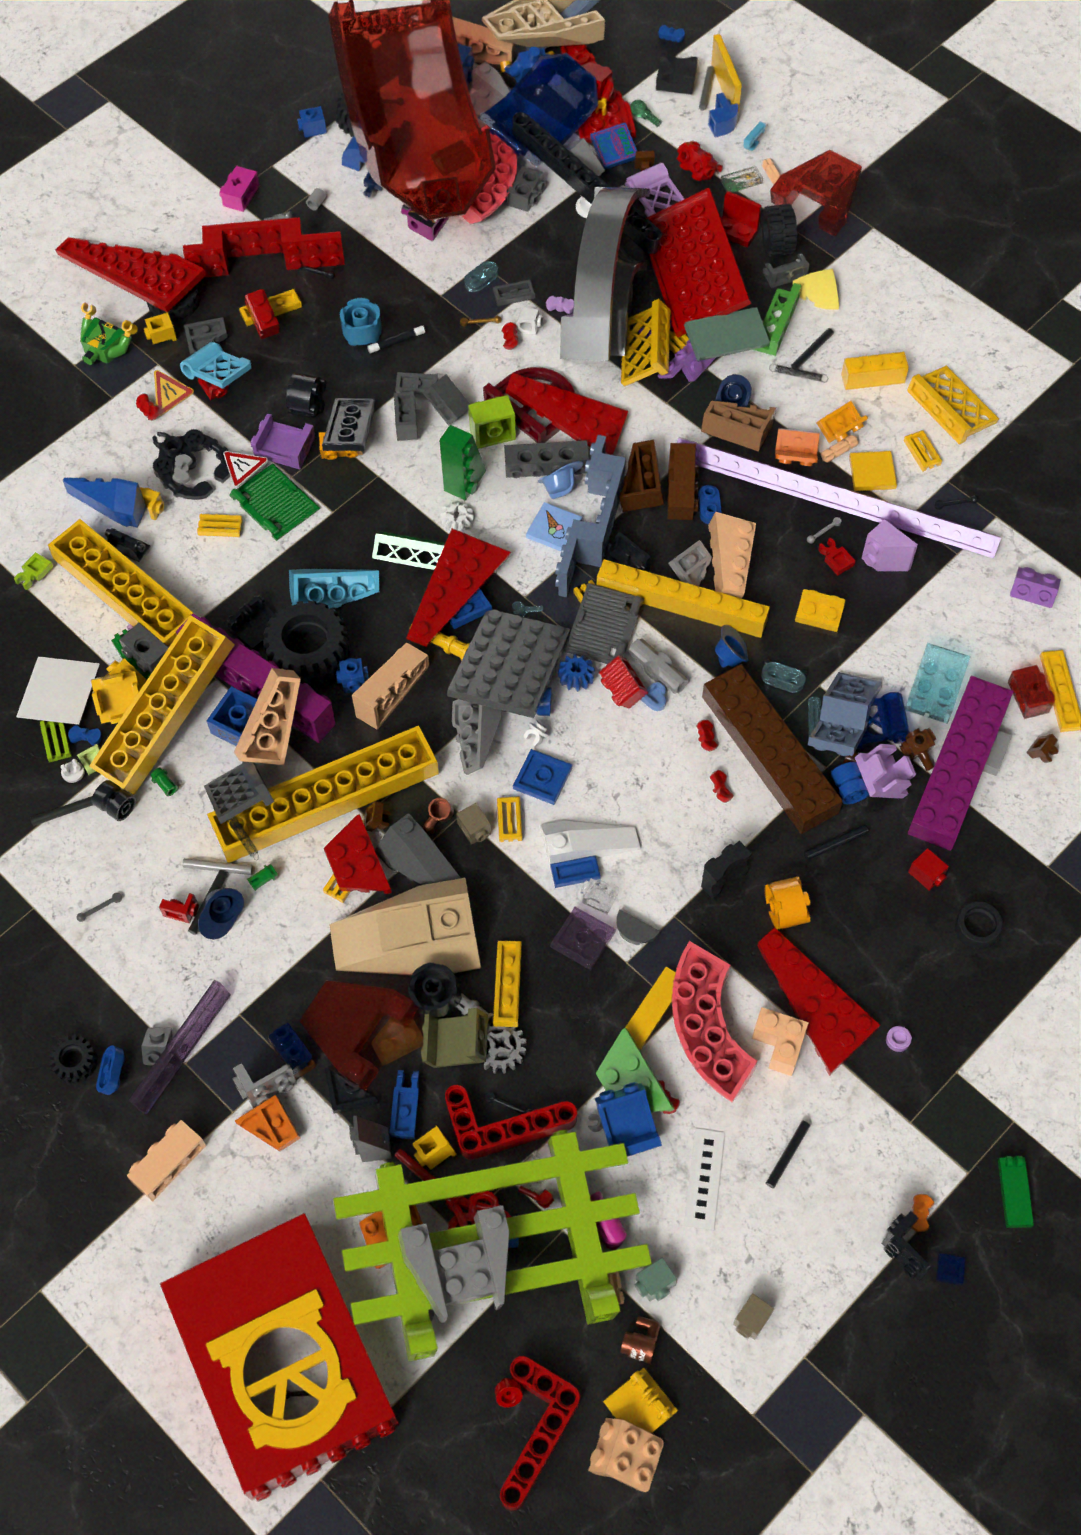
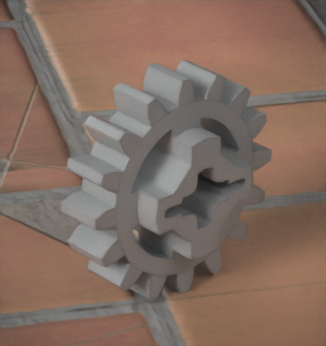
M488 1024L487 1047L490 1049L488 1054H486L484 1069L487 1070L491 1066L493 1067V1073H496L498 1068H501L503 1074L506 1073V1067L515 1070V1062L522 1063L520 1055H526V1048H524L526 1039L522 1038L523 1031L519 1030L516 1032V1027H491ZM512 1039L516 1042V1050L510 1045Z

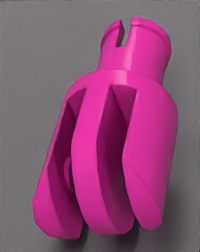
M601 1191L590 1195L591 1201L604 1199ZM620 1219L596 1223L597 1231L606 1247L610 1250L618 1249L627 1236Z

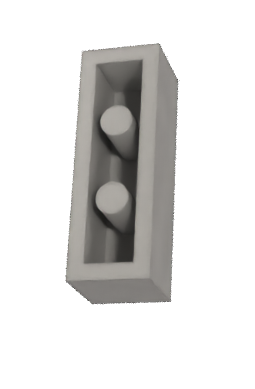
M998 731L983 769L984 772L994 776L997 775L1012 735Z

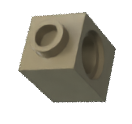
M477 803L456 813L457 824L471 845L475 842L484 841L491 834L490 822Z
M752 1293L735 1318L733 1325L737 1327L736 1331L747 1339L751 1337L755 1340L772 1315L774 1308Z

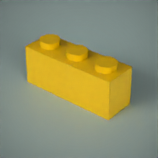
M904 352L844 358L841 376L845 390L905 383L909 367Z

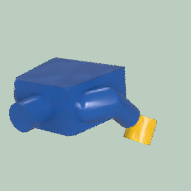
M531 47L529 51L520 52L512 65L511 61L500 62L501 73L506 72L515 77L518 87L551 80L550 69L555 68L557 65L553 51L545 53L544 48Z

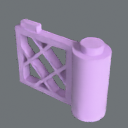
M663 163L627 177L625 186H628V188H650V194L655 195L654 201L648 200L645 197L639 198L646 209L645 214L647 217L655 214L654 207L665 209L671 206L669 205L671 200L679 202L684 200L669 178L667 168ZM667 185L671 192L670 194L662 192L660 188ZM657 197L667 198V204L656 202Z

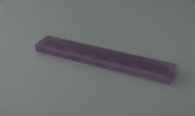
M216 980L212 982L130 1097L129 1101L140 1112L147 1115L231 996L220 982Z

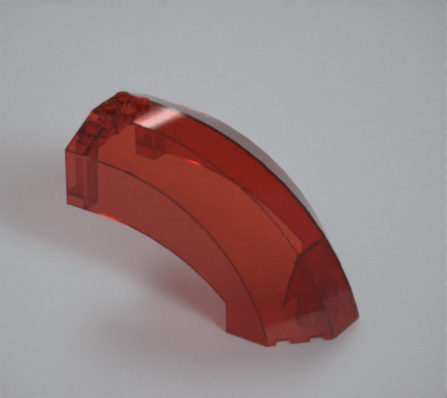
M349 0L346 3L334 2L328 18L339 76L353 132L371 177L379 186L426 221L465 215L495 171L496 165L489 129H485L482 132L468 91L457 44L450 0H423L421 4L361 12H355L353 0Z

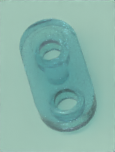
M491 261L482 262L464 277L465 288L470 292H478L497 278V265Z
M777 662L767 663L762 670V679L768 685L792 693L799 692L804 688L806 679L800 670Z

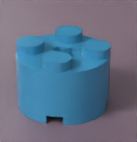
M356 298L347 302V306L344 309L342 307L340 311L343 336L348 343L356 346L378 342L382 332L378 305L370 303L366 298Z

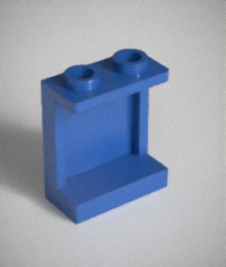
M637 1082L628 1083L623 1086V1089L618 1091H603L599 1094V1097L594 1098L608 1146L624 1143L627 1157L662 1146L646 1097V1089L642 1083L638 1084Z

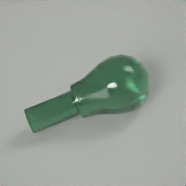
M640 99L632 101L630 108L634 116L648 120L656 127L660 126L662 121L651 113V110L644 101Z

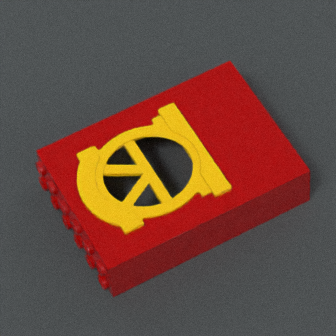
M305 1213L159 1283L242 1491L249 1499H256L257 1502L262 1501L272 1495L271 1490L279 1486L284 1489L297 1482L296 1478L304 1473L307 1476L320 1471L322 1469L321 1465L330 1460L332 1463L340 1461L347 1456L345 1452L356 1448V1450L363 1449L371 1444L370 1439L378 1435L381 1438L386 1437L395 1431V1426L399 1425ZM277 1328H294L311 1336L320 1346L321 1350L245 1387L243 1377L245 1359L251 1346L259 1337ZM326 1361L328 1380L326 1388L322 1389L301 1373ZM288 1379L319 1401L317 1406L309 1413L293 1420L283 1419ZM276 1386L272 1416H267L252 1403L251 1398Z

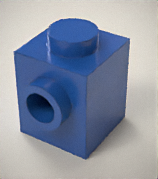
M321 106L299 110L298 128L299 131L303 130L305 138L327 134Z

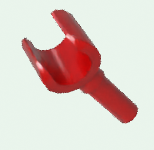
M520 1186L518 1189L519 1192L534 1199L544 1209L554 1202L553 1195L546 1189L540 1195L523 1186Z

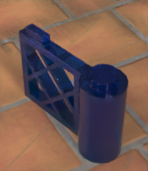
M890 692L881 698H875L872 706H877V713L873 717L869 716L867 731L857 748H862V744L884 740L900 744L906 740L905 737L910 733L902 694ZM872 724H875L881 728L882 734L873 735L868 732V729Z

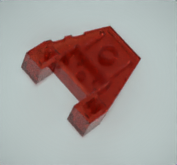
M828 150L780 175L770 189L771 203L775 205H792L799 194L825 206L818 216L819 228L836 236L847 220L862 166L832 150Z
M326 980L300 1019V1022L344 1078L366 1091L379 1070L373 1063L364 1059L358 1053L383 1016L406 1029L419 1008L411 999L394 989Z

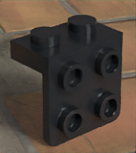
M910 1211L906 1216L901 1213L887 1229L889 1233L881 1244L890 1258L897 1259L903 1265V1271L910 1278H916L920 1281L931 1269V1266L903 1238L919 1219Z

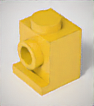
M168 313L145 319L147 328H144L147 340L151 339L153 344L170 339L173 341L177 340Z
M437 1126L412 1143L417 1150V1153L414 1154L415 1158L422 1167L427 1165L430 1170L449 1156L454 1157L457 1155Z

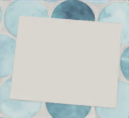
M38 657L16 717L79 725L92 688L91 679H95L100 663Z

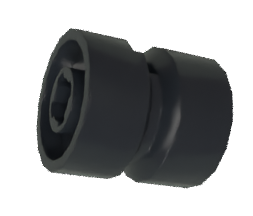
M106 780L95 790L92 796V804L102 811H107V814L115 820L122 821L133 811L136 798L126 790H121L120 786L111 780Z

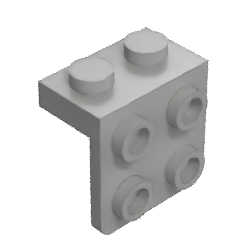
M242 1063L233 1068L236 1077L232 1079L242 1099L248 1098L253 1108L274 1095L287 1093L296 1083L289 1064L255 1083L252 1082Z

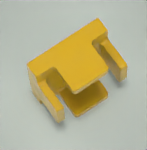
M136 670L91 679L92 697L96 713L100 716L101 724L111 722V724L118 723L139 693L140 686Z

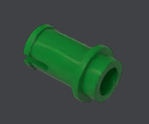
M162 768L155 769L151 773V781L157 783L166 796L173 795L178 790V786L169 778L167 770Z
M269 864L268 866L264 865L262 870L247 878L254 891H256L270 880H276L275 877L278 874L273 866Z

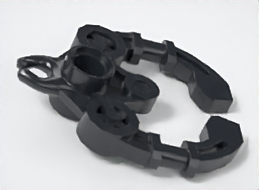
M191 429L184 436H170L165 432H157V436L152 437L153 444L159 449V456L153 462L154 474L160 479L165 489L169 488L176 498L201 500L213 493V488L206 481L199 482L193 488H188L183 484L178 486L175 483L172 475L174 474L175 457L178 455L186 454L192 458L193 462L188 466L189 470H192L197 465L196 458L192 452H198L203 448H206L208 452L214 450L217 453L216 458L221 462L214 470L215 480L224 483L230 477L224 457V452L228 451V449L220 446L215 438L204 435L202 431ZM157 436L165 437L164 442H158Z

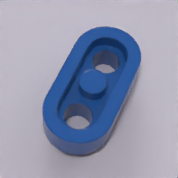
M705 485L698 492L700 519L706 524L710 523L715 512L721 513L719 491L712 485Z
M111 1045L103 1054L96 1089L99 1093L111 1095L120 1085L119 1076L125 1061L123 1049Z

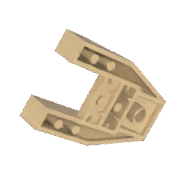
M513 0L482 17L484 24L498 40L530 48L580 45L604 40L605 19L597 10L566 19L560 15L575 0Z

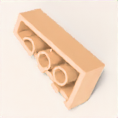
M442 14L439 25V39L472 47V56L475 58L474 62L500 65V62L511 61L512 65L515 55V44L498 40L487 27Z
M715 512L708 525L709 532H711L710 546L713 552L712 566L715 571V591L742 599L745 593L756 523Z
M409 643L399 648L383 666L352 694L356 717L378 730L428 669V655Z
M271 668L234 750L239 761L277 765L285 764L300 684V677L294 670Z

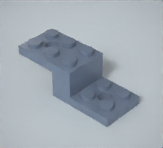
M838 672L824 694L820 720L809 736L808 745L820 751L830 750L841 756H853L867 731L871 706L881 689L882 682Z

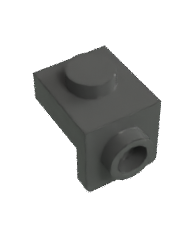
M147 1028L141 1045L144 1065L167 1066V1051L173 1036L172 1028Z

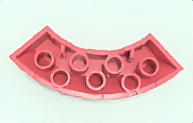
M497 119L467 136V146L476 156L478 172L475 182H472L463 193L457 196L458 213L470 224L483 221L497 210L509 195V192H507L508 188L513 187L515 182L517 156L514 143L511 142L508 132Z
M689 941L681 955L673 981L672 1012L675 1029L682 1048L695 1070L715 1091L730 1102H733L755 1071L757 1060L748 1055L731 1038L726 1029L720 999L721 991L729 976L731 965Z

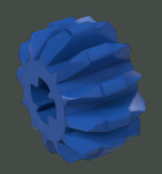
M576 653L572 659L566 656L565 662H560L558 677L560 678L561 685H567L568 691L573 687L577 692L580 690V687L587 689L588 684H592L594 681L595 668L592 667V661H586L585 655L578 658Z

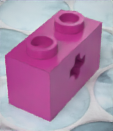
M239 166L235 167L233 172L229 174L225 185L220 189L219 195L224 207L241 212L245 211L260 186L256 171Z

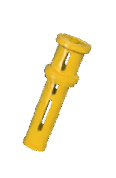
M441 632L431 642L443 648L446 654L460 657L461 661L470 643L466 644L458 640L456 636H447Z

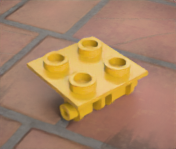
M643 1368L635 1372L630 1377V1380L603 1402L616 1419L627 1421L649 1433H653L678 1410L647 1370Z

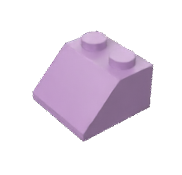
M884 519L867 535L861 559L877 571H909L918 544Z

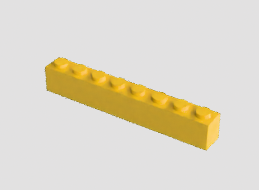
M605 559L597 575L598 586L644 598L642 604L721 627L729 625L738 632L755 637H762L767 623L769 606Z

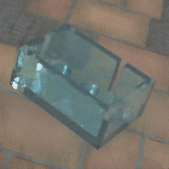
M927 643L905 710L922 716L928 713V718L948 724L971 656Z

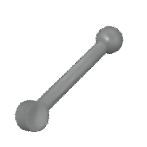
M835 517L831 524L813 536H808L807 542L812 544L817 537L832 527L840 526L841 518Z

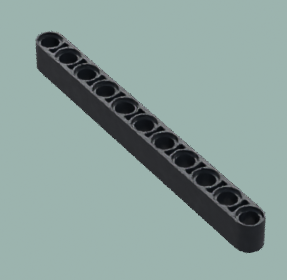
M519 112L513 116L512 135L590 204L594 200L595 187H610L529 115ZM631 206L624 224L623 233L649 254L657 253L660 249L662 232L636 208Z

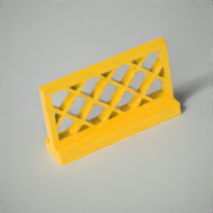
M660 299L652 301V308L628 318L627 355L622 356L621 384L624 387L656 372L660 375L669 373L670 309ZM652 316L650 321L648 323H645L648 317ZM637 322L634 328L630 331V325ZM642 326H645L642 332L638 335L637 332L640 330V328ZM651 330L650 336L648 337V339H645V336ZM634 337H636V340L630 347L629 343L632 341ZM644 341L645 343L642 345L639 351L636 350L640 343ZM651 345V350L648 352L647 355H645L644 353ZM636 353L631 362H629V358L632 356V354ZM643 357L644 359L638 367L635 366L640 358ZM650 361L651 367L643 370ZM633 368L636 369V370L634 371V373H633L631 376L628 377V375H629V373L632 371V369H633Z
M947 366L924 376L920 374L913 376L907 392L959 445L964 443L968 436L996 424L999 420ZM945 374L950 381L940 379L939 376ZM927 382L935 383V387H931ZM939 385L948 386V387H949V391H948V390H944V389H940V388H938V386H939ZM952 389H960L963 394L952 392ZM940 395L947 396L948 401L944 400ZM952 398L962 400V404L951 402ZM966 401L973 402L976 407L965 405ZM954 409L961 410V414H958ZM965 411L975 413V417L965 415ZM979 414L986 416L989 420L980 419ZM967 422L974 423V427H971Z

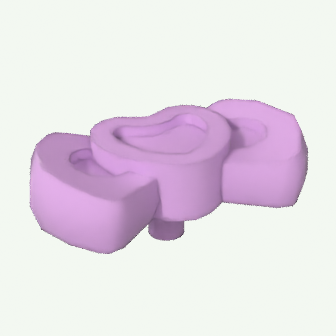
M551 296L546 301V307L548 311L556 309L559 312L565 311L567 314H571L574 311V300Z

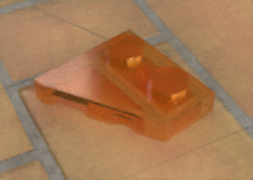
M405 1002L397 1008L371 1042L382 1066L423 1046L424 1038Z

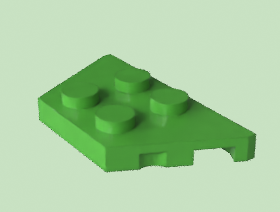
M626 1028L622 1029L596 1072L604 1089L618 1091L623 1089V1086L628 1083H642L646 1089V1097L651 1113L675 1110L630 1032Z

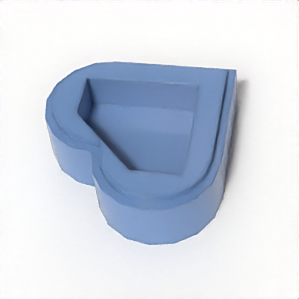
M656 682L647 688L648 694L642 697L641 701L652 710L661 711L666 706V689L662 683Z

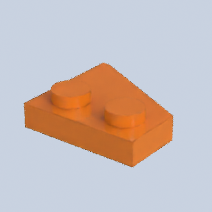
M276 1095L235 1120L236 1124L279 1152L301 1138L279 1097Z

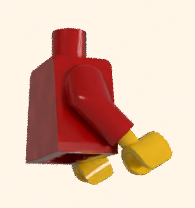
M593 62L574 67L564 80L565 84H560L557 87L558 96L562 94L563 99H567L569 97L568 88L570 87L596 99L601 98V100L596 102L595 109L597 113L600 108H603L602 115H605L607 113L606 102L610 100L614 90L613 72L609 67H602Z

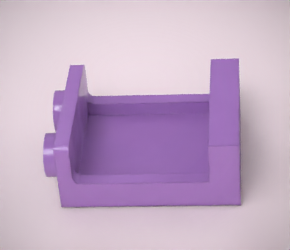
M267 413L265 419L261 420L256 436L254 435L251 440L254 456L266 457L268 461L301 469L316 438L314 427L306 423L303 429L277 423L273 421L272 415Z

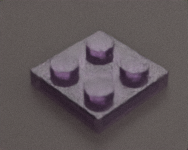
M574 907L551 942V948L592 970L614 936L616 929Z

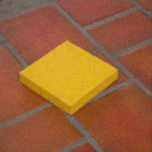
M891 451L850 453L849 461L854 491L896 489L897 483Z

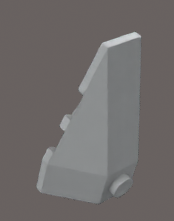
M457 699L453 701L452 724L458 733L456 741L461 746L459 754L464 774L469 775L483 768L502 716V710Z

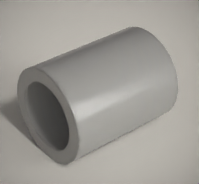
M316 188L306 200L307 206L312 210H317L326 198L325 192Z

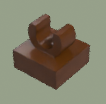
M635 151V169L643 171L654 166V151Z
M1053 734L1039 736L1026 753L1032 759L1040 757L1044 763L1052 762L1048 753L1051 755L1058 754L1059 751L1054 746L1058 739Z
M375 801L366 808L364 818L366 831L372 832L377 827L383 830L389 826V823L382 820V817L388 818L391 814L389 811L383 810V803Z

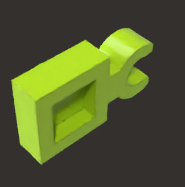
M35 552L21 566L23 572L18 573L14 580L18 585L21 581L26 580L22 585L25 590H28L32 586V581L34 579L40 581L53 568V564Z

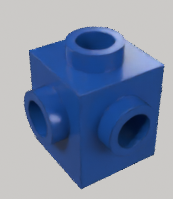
M349 658L345 661H339L340 670H336L338 684L342 683L344 694L355 692L365 683L366 679H369L367 666H362L361 658Z

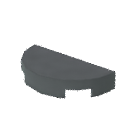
M619 909L616 917L617 928L620 936L627 942L640 945L641 943L653 942L660 935V931Z

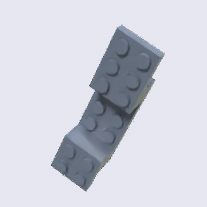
M598 435L596 443L592 442L590 448L591 460L587 459L585 472H587L585 484L588 485V493L606 497L602 498L600 510L602 512L601 515H597L596 524L574 519L572 526L567 528L565 537L567 543L562 545L560 554L562 560L557 563L555 575H557L555 586L558 587V596L567 597L576 563L601 567L605 557L606 547L620 502L619 496L624 486L626 469L625 457L605 454L606 436Z

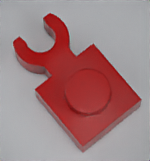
M829 538L827 542L830 547H825L822 543L819 544V552L826 555L825 562L837 576L855 566L856 561L843 546L837 549L835 547L836 543L832 538Z

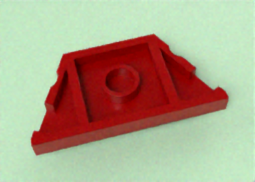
M360 814L356 815L324 847L325 855L340 891L348 892L357 890L365 893H370V891H384V894L392 893Z

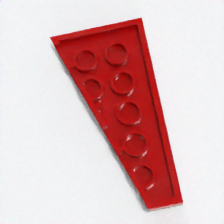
M512 373L505 392L507 395L522 405L531 407L537 411L536 414L540 417H546L552 421V425L574 440L587 441L589 450L592 442L596 443L598 435L606 436L605 454H614L627 418V410Z
M451 528L406 639L427 647L443 630V627L455 617L457 612L485 584L487 579L509 558L511 552Z
M774 927L758 942L757 946L770 970L775 974L781 990L785 992L797 1019L809 1022L805 1033L811 1039L817 1055L821 1057L826 1066L825 1069L830 1076L879 1029L880 1024Z

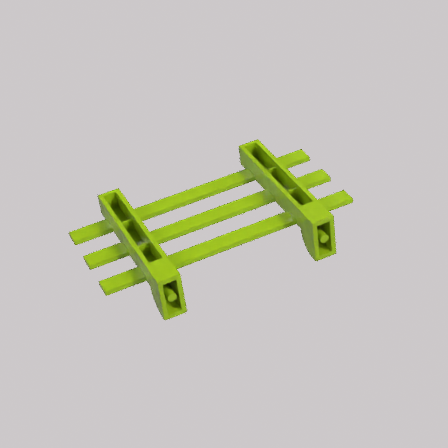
M561 1130L553 1133L554 1136H551L548 1141L551 1157L411 1184H405L401 1164L395 1165L394 1162L380 1165V1168L375 1171L378 1190L333 1198L336 1220L382 1212L387 1241L342 1250L345 1272L391 1263L396 1290L394 1295L351 1303L354 1325L400 1316L408 1362L434 1357L438 1348L428 1310L433 1309L424 1292L421 1291L416 1283L417 1281L410 1269L404 1263L398 1238L400 1229L412 1227L409 1206L556 1178L562 1207L506 1218L509 1240L567 1228L573 1259L506 1272L505 1295L578 1280L587 1325L612 1320L620 1312L615 1290L612 1284H609L607 1274L650 1266L652 1262L647 1244L602 1253L596 1223L640 1214L636 1193L591 1201L585 1172L628 1164L624 1143L580 1151L576 1132L568 1133V1130ZM475 1224L429 1233L433 1251L479 1240ZM492 1295V1296H488V1297H484V1298H480V1299H475V1300L467 1301V1302H472V1301H477V1300L492 1298L493 1295Z

